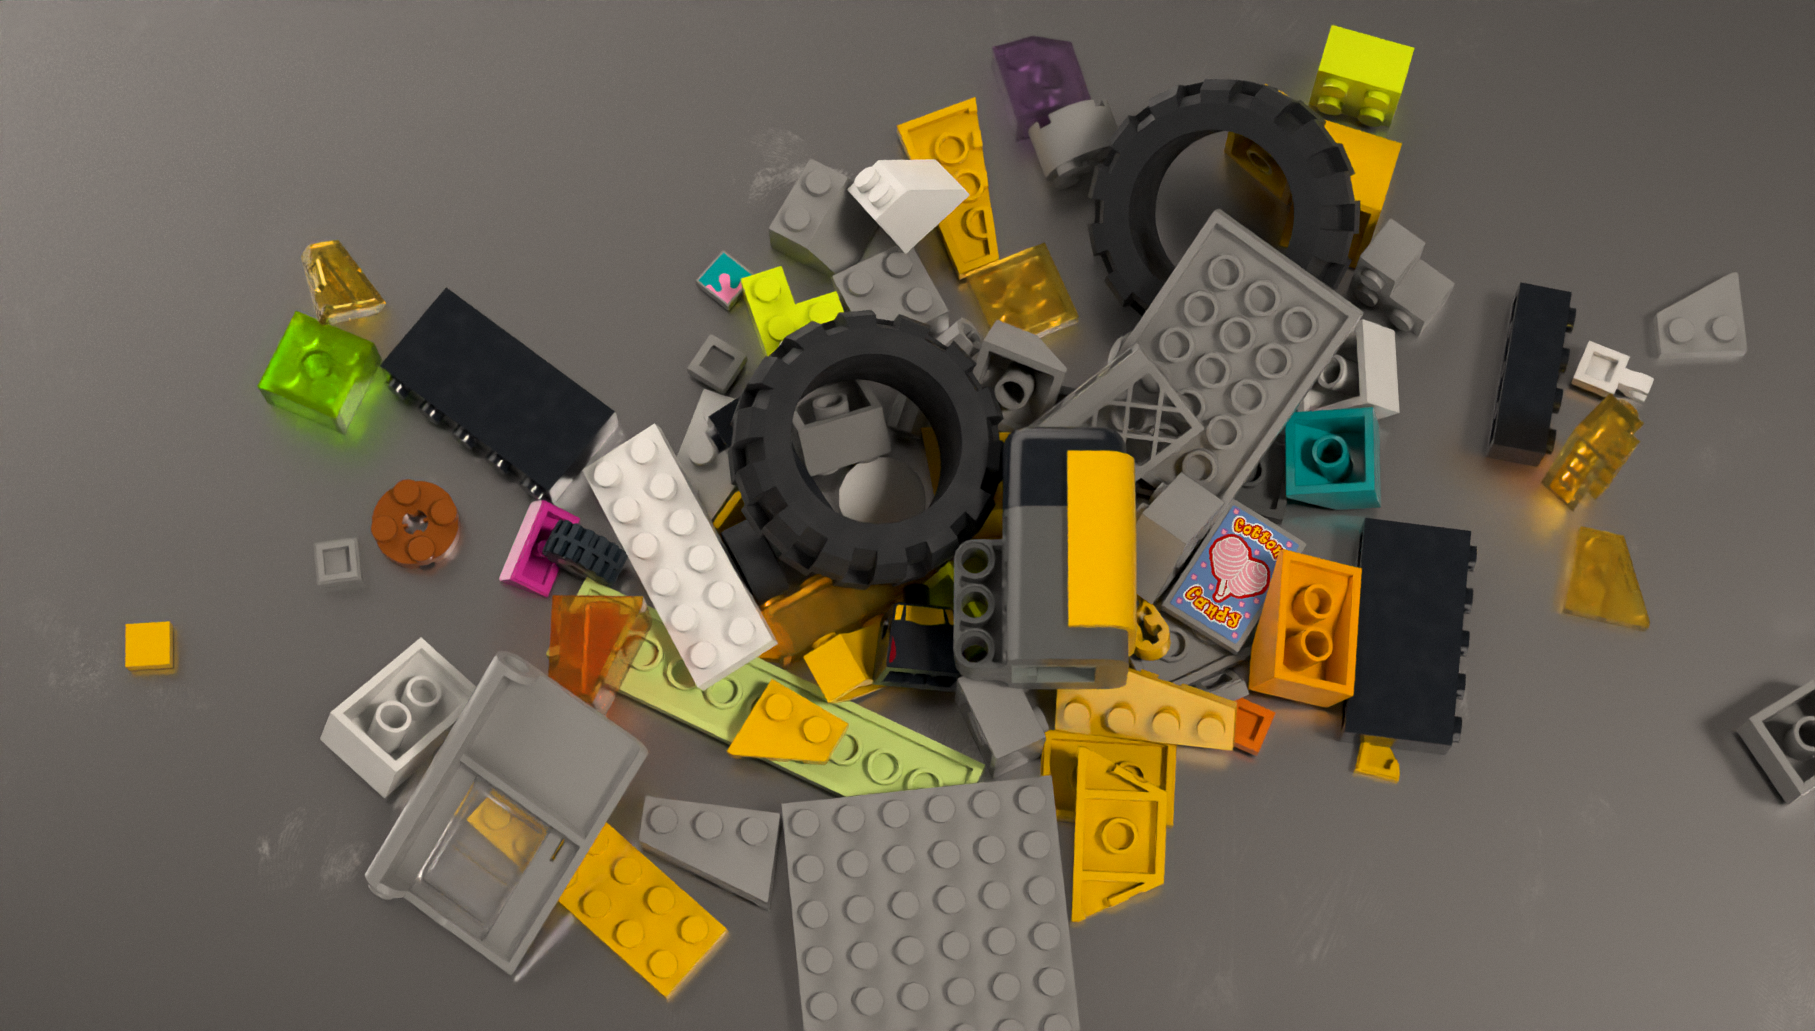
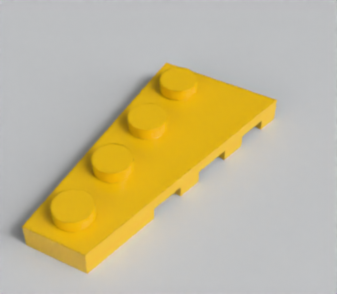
M1128 668L1126 685L1120 688L1057 689L1055 730L1232 751L1235 743L1238 702L1183 683L1180 686L1159 679L1158 674L1141 669V672Z

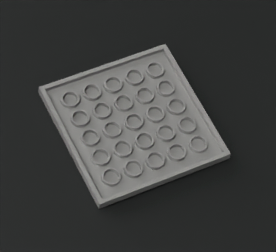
M1052 775L781 803L804 1031H1080Z

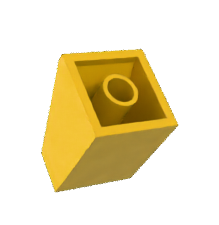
M1325 120L1326 124L1324 127L1336 143L1343 144L1355 172L1350 177L1355 201L1360 200L1359 234L1353 235L1348 257L1352 259L1349 267L1356 268L1359 257L1368 247L1373 237L1402 143ZM1293 202L1279 244L1284 247H1288L1294 223Z

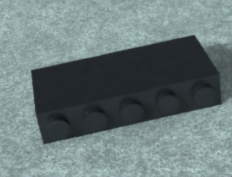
M447 287L380 365L387 379L384 384L392 393L402 400H405L407 396L411 397L420 404L417 408L420 413L432 423L438 425L442 420L454 429L451 435L469 450L476 446L487 454L485 460L489 465L503 475H506L508 471L521 479L519 486L536 500H540L544 496L554 504L619 425L614 410Z
M1365 518L1359 532L1356 567L1362 569L1354 696L1343 700L1339 742L1353 744L1366 742L1373 746L1446 755L1453 743H1459L1462 717L1455 716L1456 699L1463 700L1466 685V674L1459 673L1460 657L1467 656L1470 632L1463 630L1464 614L1470 615L1473 604V588L1466 587L1468 572H1474L1477 559V546L1470 545L1471 531Z

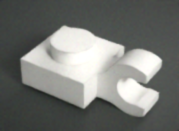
M1589 341L1571 384L1611 400L1616 389H1618L1628 398L1644 403L1654 378L1627 369L1626 365L1630 356Z

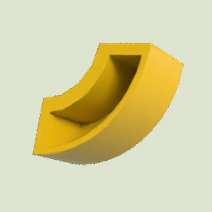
M884 614L877 615L863 624V629L851 633H840L839 635L833 632L821 637L813 643L814 650L803 656L828 703L850 701L886 687L884 685H873L872 680L879 627Z

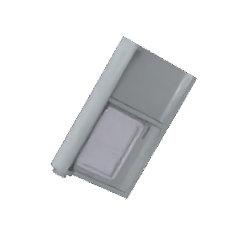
M498 651L366 871L365 878L369 883V889L382 899L405 898L434 919L439 925L448 929L512 976L647 757V748L634 736L523 658L511 652Z

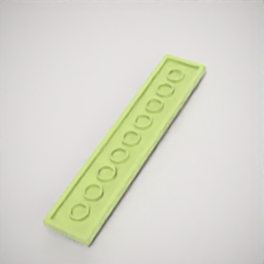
M588 577L584 580L546 653L548 659L731 745L769 682L773 679L847 722L849 728L826 765L804 764L802 761L793 760L778 762L769 761L766 758L758 759L838 797L978 783L985 770V764L851 701L828 703L819 686L758 657L703 691L696 686L656 609Z

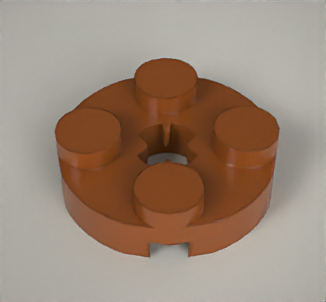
M404 479L399 481L394 488L389 489L376 504L372 515L371 532L381 552L387 559L398 566L417 569L432 562L436 564L450 555L460 538L461 524L459 512L451 496L443 488L427 481ZM417 515L425 516L426 518L423 519V522L428 523V526L424 532L416 530L412 535L405 531V529L409 528L408 524L405 523L410 517L415 518Z

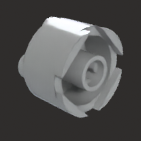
M1094 99L1071 104L1049 114L1050 124L1040 128L1039 123L1036 122L1028 130L1046 180L1053 182L1056 190L1065 189L1079 182V175L1094 171L1096 165L1104 164L1111 150L1108 140L1118 129L1106 99H1102L1100 106L1097 107Z

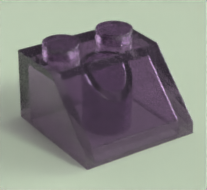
M1030 36L992 47L991 69L1016 142L1030 139L1028 130L1036 122L1039 123L1040 128L1050 124L1049 114L1071 104L1091 99L1072 42Z

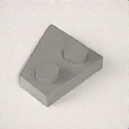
M1731 272L1655 315L1653 323L1658 360L1744 356L1747 352V341L1738 272Z

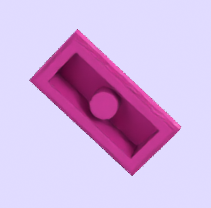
M545 500L533 501L527 510L499 580L513 587L547 598L560 567L556 566V563L549 561L548 557L542 554V550L559 520H567L573 524H578L580 518Z

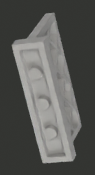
M1139 342L1131 346L1028 426L1096 427L1098 411L1105 405L1125 406L1122 430L1114 429L1122 436L1125 445L1126 438L1152 441L1150 457L1143 463H1135V482L1205 429L1153 363L1149 354ZM1149 372L1159 385L1157 403L1131 400L1133 384ZM1127 389L1126 399L1116 398ZM1164 393L1174 405L1163 404ZM1130 407L1156 410L1153 434L1127 431ZM1162 411L1181 413L1191 425L1177 437L1159 435ZM1092 416L1091 426L1081 425ZM1158 442L1168 443L1157 451Z

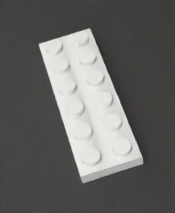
M654 423L582 470L698 688L704 691L778 644L659 426Z

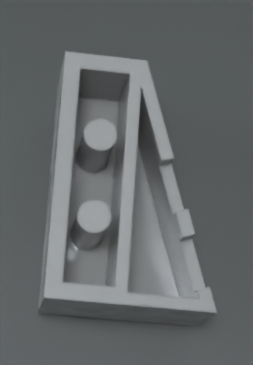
M645 796L639 842L643 851L693 875L696 874L770 912L783 824L780 813Z

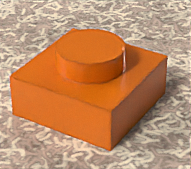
M1240 698L1235 700L1238 703L1234 747L1257 756L1276 712Z

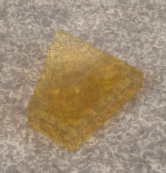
M339 240L309 244L301 254L316 316L321 326L378 315L387 304Z
M1580 526L1577 531L1562 613L1646 632L1649 628L1650 620L1625 537Z

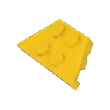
M1078 746L1071 922L1082 921L1096 912L1110 906L1113 907L1134 895L1164 884L1167 791L1085 746Z

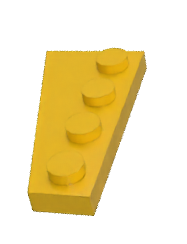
M976 97L897 125V134L908 160L936 159L970 194L937 225L959 280L999 265Z

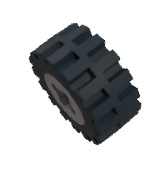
M559 520L542 550V554L548 557L549 561L556 563V566L561 569L567 570L570 574L578 576L582 580L588 577L609 588L613 587L628 558L624 550L620 549L615 543L609 542L604 536H599L594 531L585 529L581 525L573 524L567 520Z

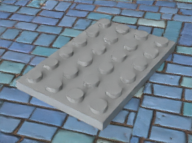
M1219 208L1213 211L1113 359L1115 360L1131 346L1139 342L1149 354L1153 363L1204 426L1205 429L1141 478L1157 489L1162 482L1170 485L1182 472L1225 503L1211 528L1232 502L1364 314L1362 310ZM1149 372L1133 384L1131 400L1157 403L1159 385ZM1127 389L1116 398L1126 399ZM1164 393L1163 404L1174 405ZM1105 405L1098 411L1096 427L1122 430L1125 406ZM1130 407L1127 431L1153 434L1156 410ZM1162 411L1159 435L1177 437L1191 425L1181 413ZM1092 416L1081 425L1091 426ZM1126 438L1127 454L1134 458L1135 463H1143L1150 457L1152 441ZM1158 442L1157 451L1168 443Z

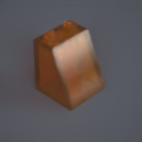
M552 595L548 677L604 716L608 713L652 626V616L643 596Z

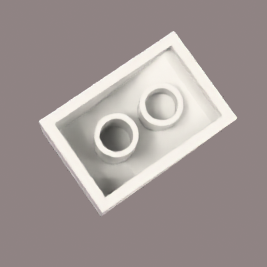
M419 638L330 712L320 740L381 796L386 798L415 773L445 741L476 686L423 638Z

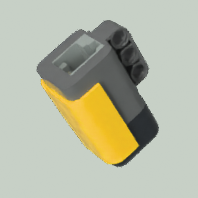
M1022 427L1015 429L1008 435L1003 445V539L968 540L962 543L955 552V666L959 673L967 679L1003 680V682H1007V687L1015 689H1114L1125 686L1129 668V656L1134 653L1137 635L1135 460L1127 454L1125 441L1122 436L1111 428ZM970 558H980L988 566L980 573H969L964 569L963 564ZM976 601L984 604L988 610L981 617L972 618L967 616L962 609L966 604ZM970 646H980L988 654L982 661L973 663L964 659L962 653Z

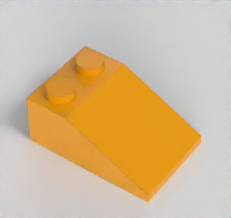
M1285 549L1279 551L1251 647L1248 690L1325 708L1354 696L1361 568Z

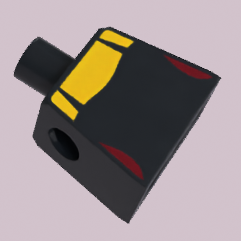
M919 583L909 584L903 588V602L893 603L881 619L872 678L873 685L954 692L957 679L962 677L954 661V610L951 607L930 605V591L927 585ZM963 652L962 656L966 659L965 652Z

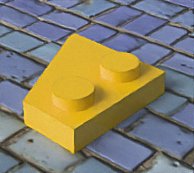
M771 679L729 746L727 755L735 759L752 757L766 758L769 761L778 762L793 760L802 761L804 764L826 765L848 730L849 724Z

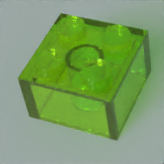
M295 311L257 387L267 403L345 435L382 358L374 342Z

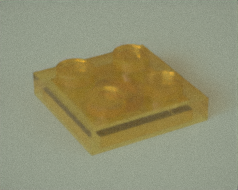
M1045 242L966 273L967 284L989 331L996 320L1035 334L1040 338L1079 321V315Z

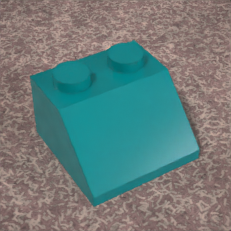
M1374 408L1294 412L1285 425L1287 498L1335 510L1381 508L1380 431Z

